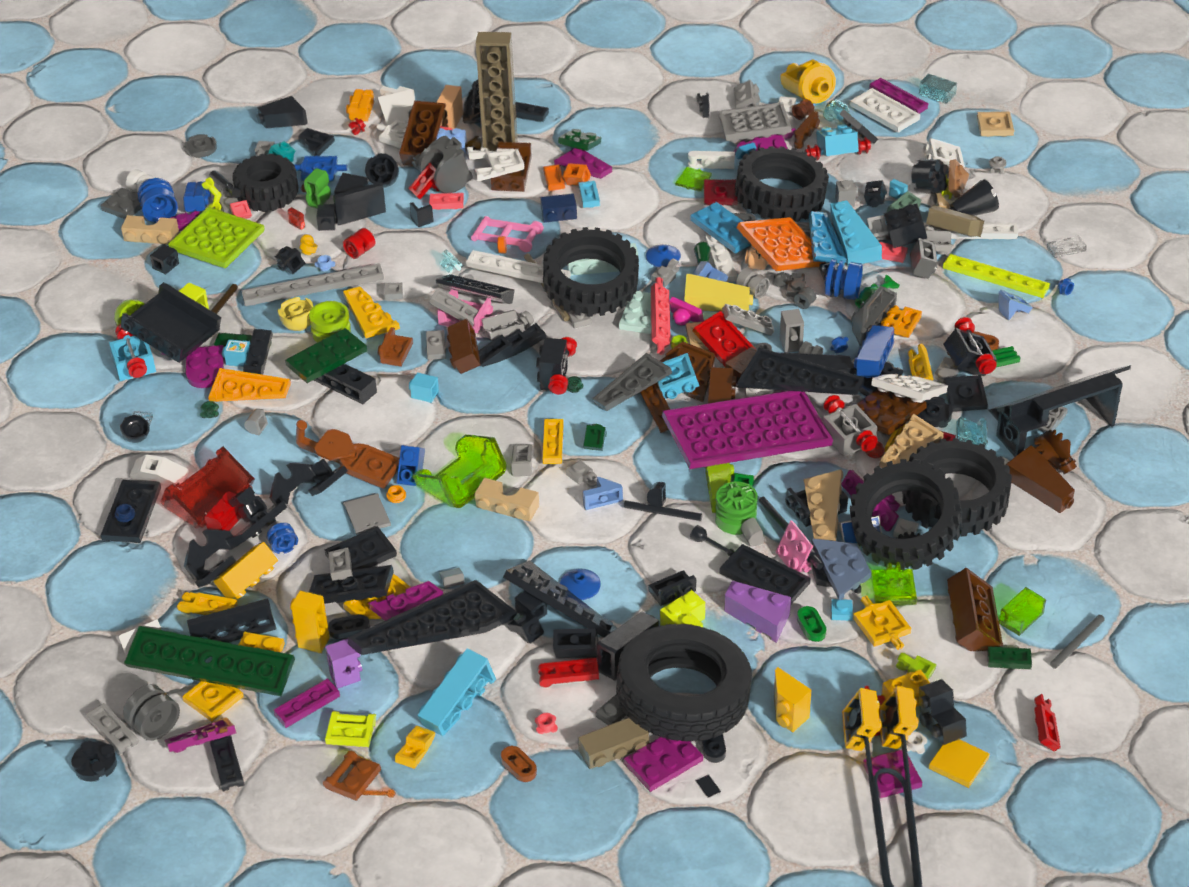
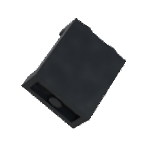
M791 487L788 488L785 497L786 505L794 511L799 521L801 520L806 527L810 526L811 519L806 491L802 490L795 493ZM843 490L840 494V510L838 514L847 511L848 496Z

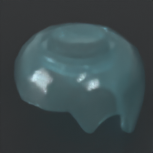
M831 100L826 104L823 116L830 122L834 119H838L841 122L844 118L840 115V112L844 109L849 113V108L842 101Z

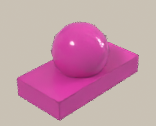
M675 297L669 300L671 312L674 313L673 320L677 325L683 326L689 321H704L702 309Z

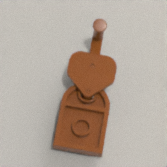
M299 420L296 423V443L300 448L315 453L327 460L337 462L341 467L345 466L348 470L346 473L385 489L398 471L399 457L366 444H353L349 434L337 429L328 430L316 442L305 437V429L307 428L305 421Z

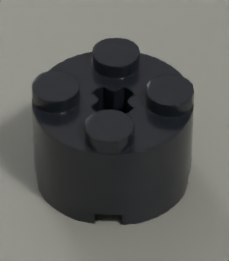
M919 159L918 163L914 164L911 173L912 184L916 186L914 190L917 193H940L945 191L948 166L939 159Z

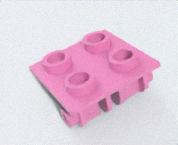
M791 520L775 552L786 566L798 572L804 571L807 573L811 570V563L807 561L813 545Z

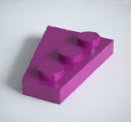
M574 148L554 160V165L566 167L568 163L587 165L591 176L599 179L612 172L611 165L578 148Z
M427 581L408 588L405 593L394 596V594L386 596V600L369 602V608L383 620H388L443 595V591L432 582Z
M225 717L170 737L164 741L169 752L174 751V753H178L190 746L200 745L211 740L236 734V729L232 722Z

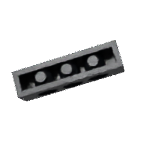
M346 364L313 380L361 404L366 403L377 393L376 378Z

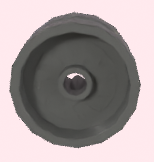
M148 684L136 690L128 698L123 709L124 721L144 739L149 741L160 739L175 726L180 714L179 704L155 684Z

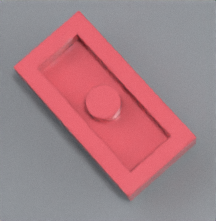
M464 193L430 194L429 205L432 206V209L436 210L464 208Z
M879 242L882 245V259L900 263L904 262L908 252L907 247L900 246L894 248L892 244Z

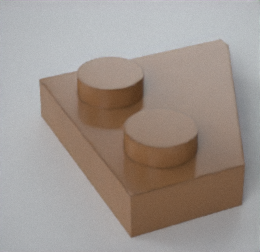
M956 159L949 160L948 190L956 198L963 194L969 174Z

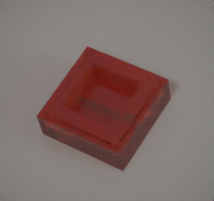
M293 207L287 210L289 224L300 230L305 228L304 214Z

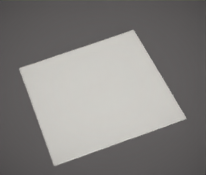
M411 89L378 97L387 125L392 124L396 120L409 121L408 112L412 109L415 101Z

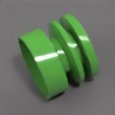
M725 483L716 492V524L723 532L741 535L743 534L741 526L746 520L754 517L757 521V492L747 483Z

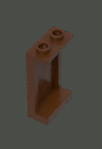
M498 142V148L519 150L524 162V169L491 178V190L525 192L532 158L531 143Z

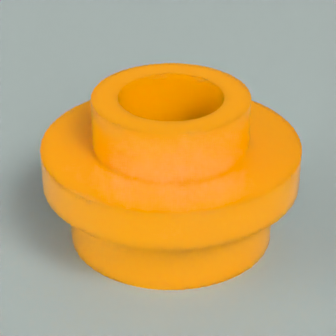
M399 485L391 486L386 494L387 499L392 503H400L405 500L406 491Z

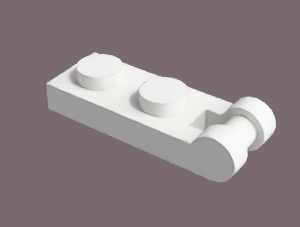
M690 151L688 153V159L690 160L688 168L690 170L698 168L734 169L735 152Z

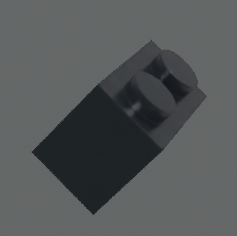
M596 628L553 630V651L556 659L597 658L598 635Z

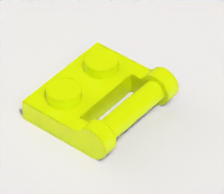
M332 711L325 737L326 744L369 747L373 728L376 724V714H368V716L352 715Z

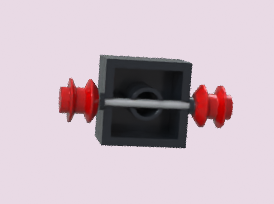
M969 317L958 319L954 325L955 329L943 343L948 356H950L954 363V367L960 371H968L973 375L985 376L992 373L997 366V359L984 336L973 333L975 325Z
M545 338L544 344L540 345V357H537L536 368H539L537 382H540V390L551 391L557 395L566 392L568 386V379L566 378L568 357L573 356L577 348V342L573 338Z

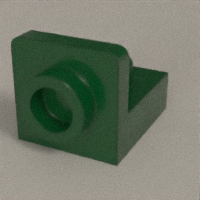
M600 424L587 425L584 449L603 451L604 440L607 436L606 427Z

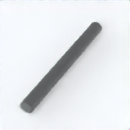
M1099 614L1050 662L1051 667L1054 669L1058 668L1105 621V618Z

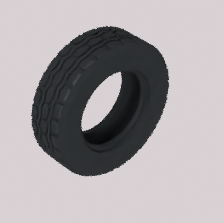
M688 624L658 626L635 636L621 652L617 671V700L629 719L653 735L676 741L707 740L728 732L745 715L750 696L752 670L744 652L732 640L716 631ZM687 668L705 674L716 684V687L702 695L683 696L661 689L653 682L651 677L664 669Z

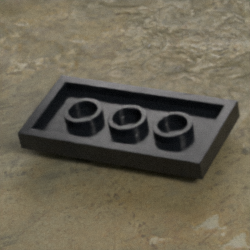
M122 480L101 532V539L103 541L141 543L161 490L160 482ZM129 504L135 510V517L128 522L118 521L115 518V512L119 505Z
M741 544L720 567V574L739 583L791 597V604L811 582V577L744 544Z
M392 565L352 570L353 576L332 581L330 573L314 575L308 593L323 596L324 604L373 597L380 598L387 596L394 570Z

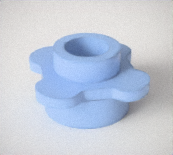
M328 255L320 256L317 262H315V267H319L321 271H327L336 265Z

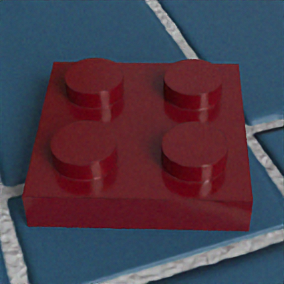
M704 179V205H711L715 202H718L720 205H738V197L735 196L736 179Z

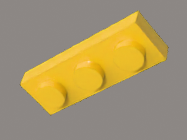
M544 419L543 464H562L563 419Z

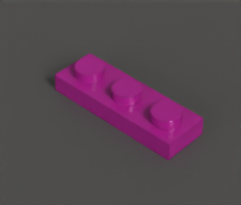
M327 678L273 710L274 715L287 728L339 698L340 692Z

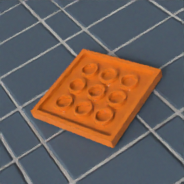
M791 217L739 222L736 227L775 271L819 267L820 263H827L813 261L811 239Z

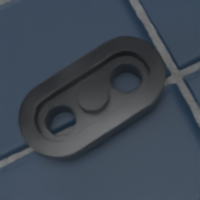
M365 615L335 618L328 624L329 635L334 639L348 638L370 628L369 619Z
M723 734L707 740H701L704 757L707 761L719 763L725 759L726 746Z

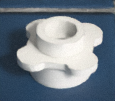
M912 732L906 741L907 751L923 754L927 738L919 732Z

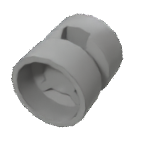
M747 267L739 273L736 284L750 287V295L759 299L768 291L770 281L768 278Z

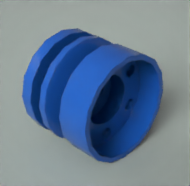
M152 178L141 184L137 194L143 215L147 220L157 223L160 218H171L176 215L178 205L172 186L168 181L163 178Z
M832 259L825 276V295L831 296L834 289V297L838 298L841 290H843L844 299L856 300L862 281L863 264L850 262L848 268L845 269V263L841 260L837 268V259Z

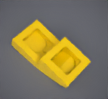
M415 726L406 736V744L395 755V762L415 769L428 751L436 732Z

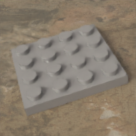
M783 102L719 111V118L726 141L751 140L760 136L770 137L775 134L786 135L792 132Z

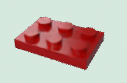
M722 311L717 312L698 324L692 331L712 353H715V357L725 368L727 361L735 356L737 357V355H740L743 351L745 352L751 346L755 348L731 321L725 320Z

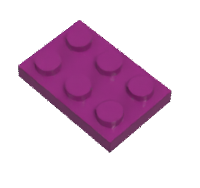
M660 737L625 757L624 765L649 792H652L702 762L703 754L690 741H676Z

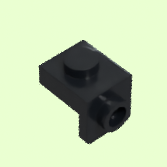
M520 613L513 618V621L507 624L511 632L523 633L526 642L530 644L544 634L537 615Z

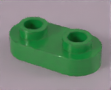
M811 606L801 607L797 612V621L806 638L813 642L824 640L827 628L818 611Z

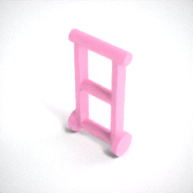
M485 216L471 236V239L473 241L483 240L497 243L499 235L482 232L486 226L504 228L500 236L506 237L508 245L519 246L521 251L530 252L533 239L537 234L542 233L544 227L538 221H533L531 225L490 219L488 216ZM511 230L530 232L526 239L507 237Z

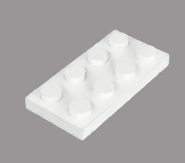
M873 88L850 100L851 107L897 133L920 120L919 113Z

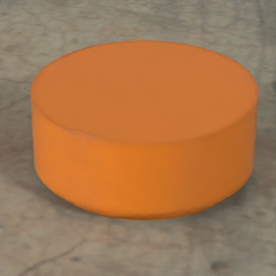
M499 236L497 240L498 252L500 254L507 253L506 237Z

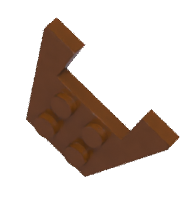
M682 341L667 352L660 361L665 362L688 353L699 383V387H696L692 392H688V397L704 402L710 380L711 367H713L715 361V353Z

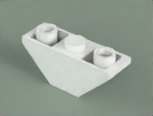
M146 454L136 459L129 477L131 479L160 482V484L183 488L189 470L164 457Z

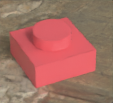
M246 200L231 203L229 206L232 215L244 219L251 218L252 216Z

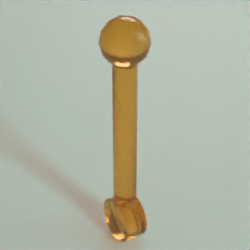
M393 789L388 791H363L362 795H381L393 798L395 791Z

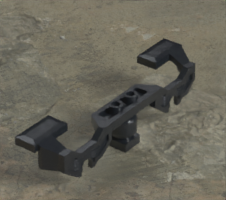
M324 459L313 465L287 464L286 466L289 468L291 476L289 479H285L280 472L275 474L269 497L274 505L268 510L261 497L254 495L255 492L251 486L241 490L228 502L232 507L238 505L237 511L245 522H250V524L235 536L230 531L205 529L202 531L207 541L205 546L198 545L194 539L189 542L184 567L190 576L195 579V584L198 588L211 583L236 562L234 557L230 556L221 560L208 571L204 569L206 559L218 550H231L250 537L255 538L262 533L261 528L265 525L268 527L276 521L275 517L288 507L290 492L301 483H317L308 490L311 496L317 495L326 490L348 471L345 466L332 471Z

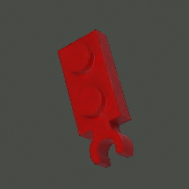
M1040 694L1034 698L1036 707H1034L1035 722L1039 733L1038 740L1043 746L1055 752L1061 748L1055 713L1050 709L1052 707L1050 699L1044 701L1043 694Z

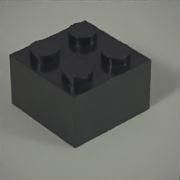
M917 203L884 213L894 248L917 242L918 238H928Z

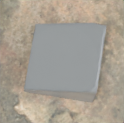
M460 568L439 572L444 588L464 584V575Z

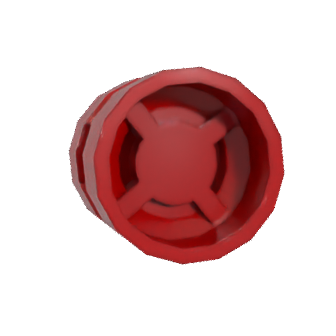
M361 228L343 241V248L348 256L357 259L373 248L376 242L373 234L368 229Z

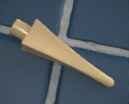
M935 193L937 206L949 209L950 204L941 193Z

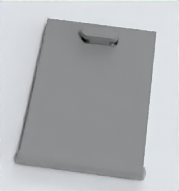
M378 493L343 502L356 535L377 526L380 529L391 526Z

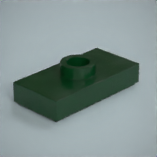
M988 647L987 649L989 668L1030 670L1032 668L1030 648Z

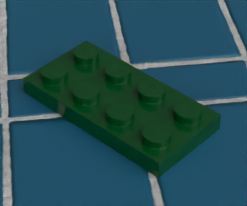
M344 328L287 358L285 363L303 381L309 383L367 352V345Z

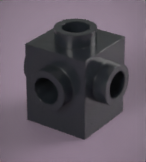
M285 246L274 256L278 262V268L283 272L287 271L294 274L305 264L301 253L296 248Z

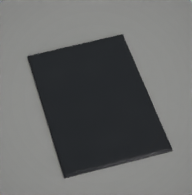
M710 775L696 780L708 798L721 792Z

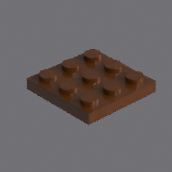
M878 389L857 403L860 409L875 423L877 431L890 435L907 423L913 414L918 415L927 408L925 401L914 402L910 397H898L894 395V392H883Z

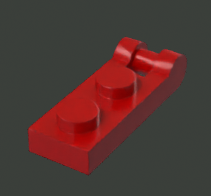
M597 658L549 662L538 666V673L541 675L539 677L541 687H550L552 684L599 680Z

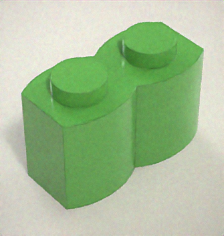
M318 168L304 180V187L307 192L306 201L313 208L323 205L331 196L328 186L329 176L326 171Z

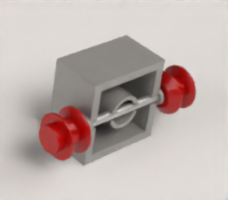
M838 395L827 397L823 407L828 411L829 415L824 416L823 423L833 439L832 444L843 456L860 449L863 451L874 449L878 441L875 423L857 404L844 408L845 403L840 400Z

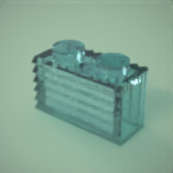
M927 74L920 81L919 95L947 104L956 95L957 83Z

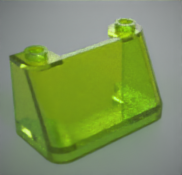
M465 434L455 445L458 458L435 476L428 469L417 471L412 475L416 485L452 508L463 507L475 497V492L484 478L496 481L506 471V462L495 437Z

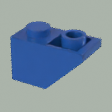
M401 445L397 484L417 485L423 469L425 448Z

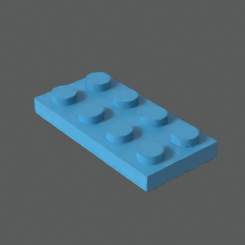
M718 202L690 215V221L732 252L737 253L751 246V243L736 228L739 222L744 221Z

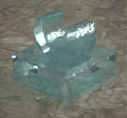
M447 249L444 250L442 255L446 259H443L440 265L448 273L454 269V266L460 271L464 265Z

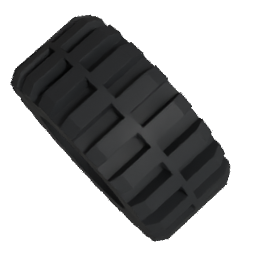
M260 154L259 156H251L249 159L246 158L237 165L232 176L234 188H239L241 191L240 197L237 198L238 202L246 200L249 209L257 212L275 211L278 208H284L286 204L289 205L295 199L299 190L295 165L281 155Z

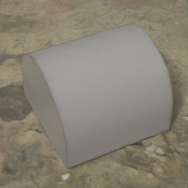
M255 409L244 423L249 433L260 435L267 426L268 422L264 410Z
M753 517L746 520L741 526V531L751 546L764 544L763 531L756 519Z

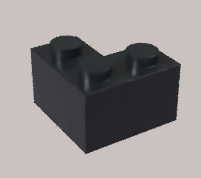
M943 679L919 687L918 703L921 712L919 720L922 726L926 727L933 737L937 738L943 745L967 737L966 718L954 708L953 689Z

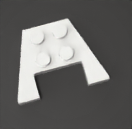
M467 147L469 160L487 158L490 166L475 169L477 181L524 169V162L518 149L497 148V151H488L487 148H481V151L473 150V147Z

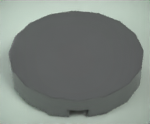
M206 134L191 136L189 141L184 143V149L187 155L202 158L210 156L216 151L217 142L212 136L208 137Z

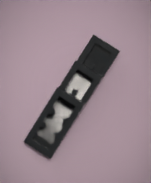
M537 323L523 332L517 329L506 338L500 335L478 350L480 365L484 367L513 357L547 338V335Z

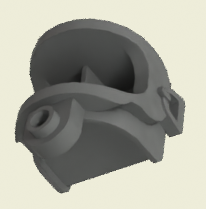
M441 136L430 144L427 149H424L422 154L413 157L414 161H412V164L421 173L429 163L436 168L434 183L441 192H456L473 179L463 155L465 152L461 149L462 144L455 137L449 139L447 136Z

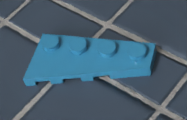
M811 211L808 217L813 261L831 262L832 259H837V263H840L841 260L845 263L847 257L827 213Z

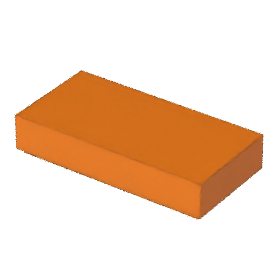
M560 165L544 166L543 172L548 191L565 189Z

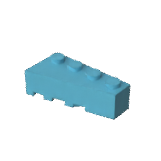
M847 200L831 203V220L838 240L847 257V266L850 262L864 264L882 260V245Z
M468 648L463 654L459 655L456 664L445 674L442 683L433 690L431 698L419 710L418 718L424 727L441 736H444L460 719V712L468 710L472 706L473 698L476 695L481 696L485 692V685L487 683L492 684L496 680L488 659Z

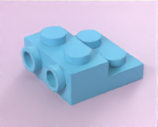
M688 353L662 362L672 370V374L658 381L665 399H674L680 393L685 391L692 392L696 387H699Z

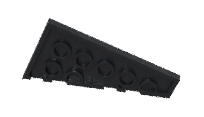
M759 347L738 380L737 387L858 395L864 384V378Z
M530 560L506 570L503 576L506 580L589 629L596 628L597 634L604 638L617 629L610 620L605 619L570 592L566 586L557 582Z

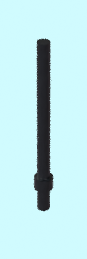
M760 497L759 503L785 532L789 524L765 497ZM812 548L807 561L812 562L818 570H821L824 564Z

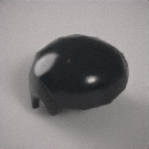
M131 415L124 418L120 424V431L123 438L128 442L138 443L148 436L150 426L148 421L142 416Z

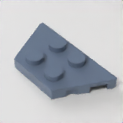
M812 539L813 549L824 564L823 569L838 600L843 599L845 593L849 590L854 591L861 583L871 578V571L857 544Z

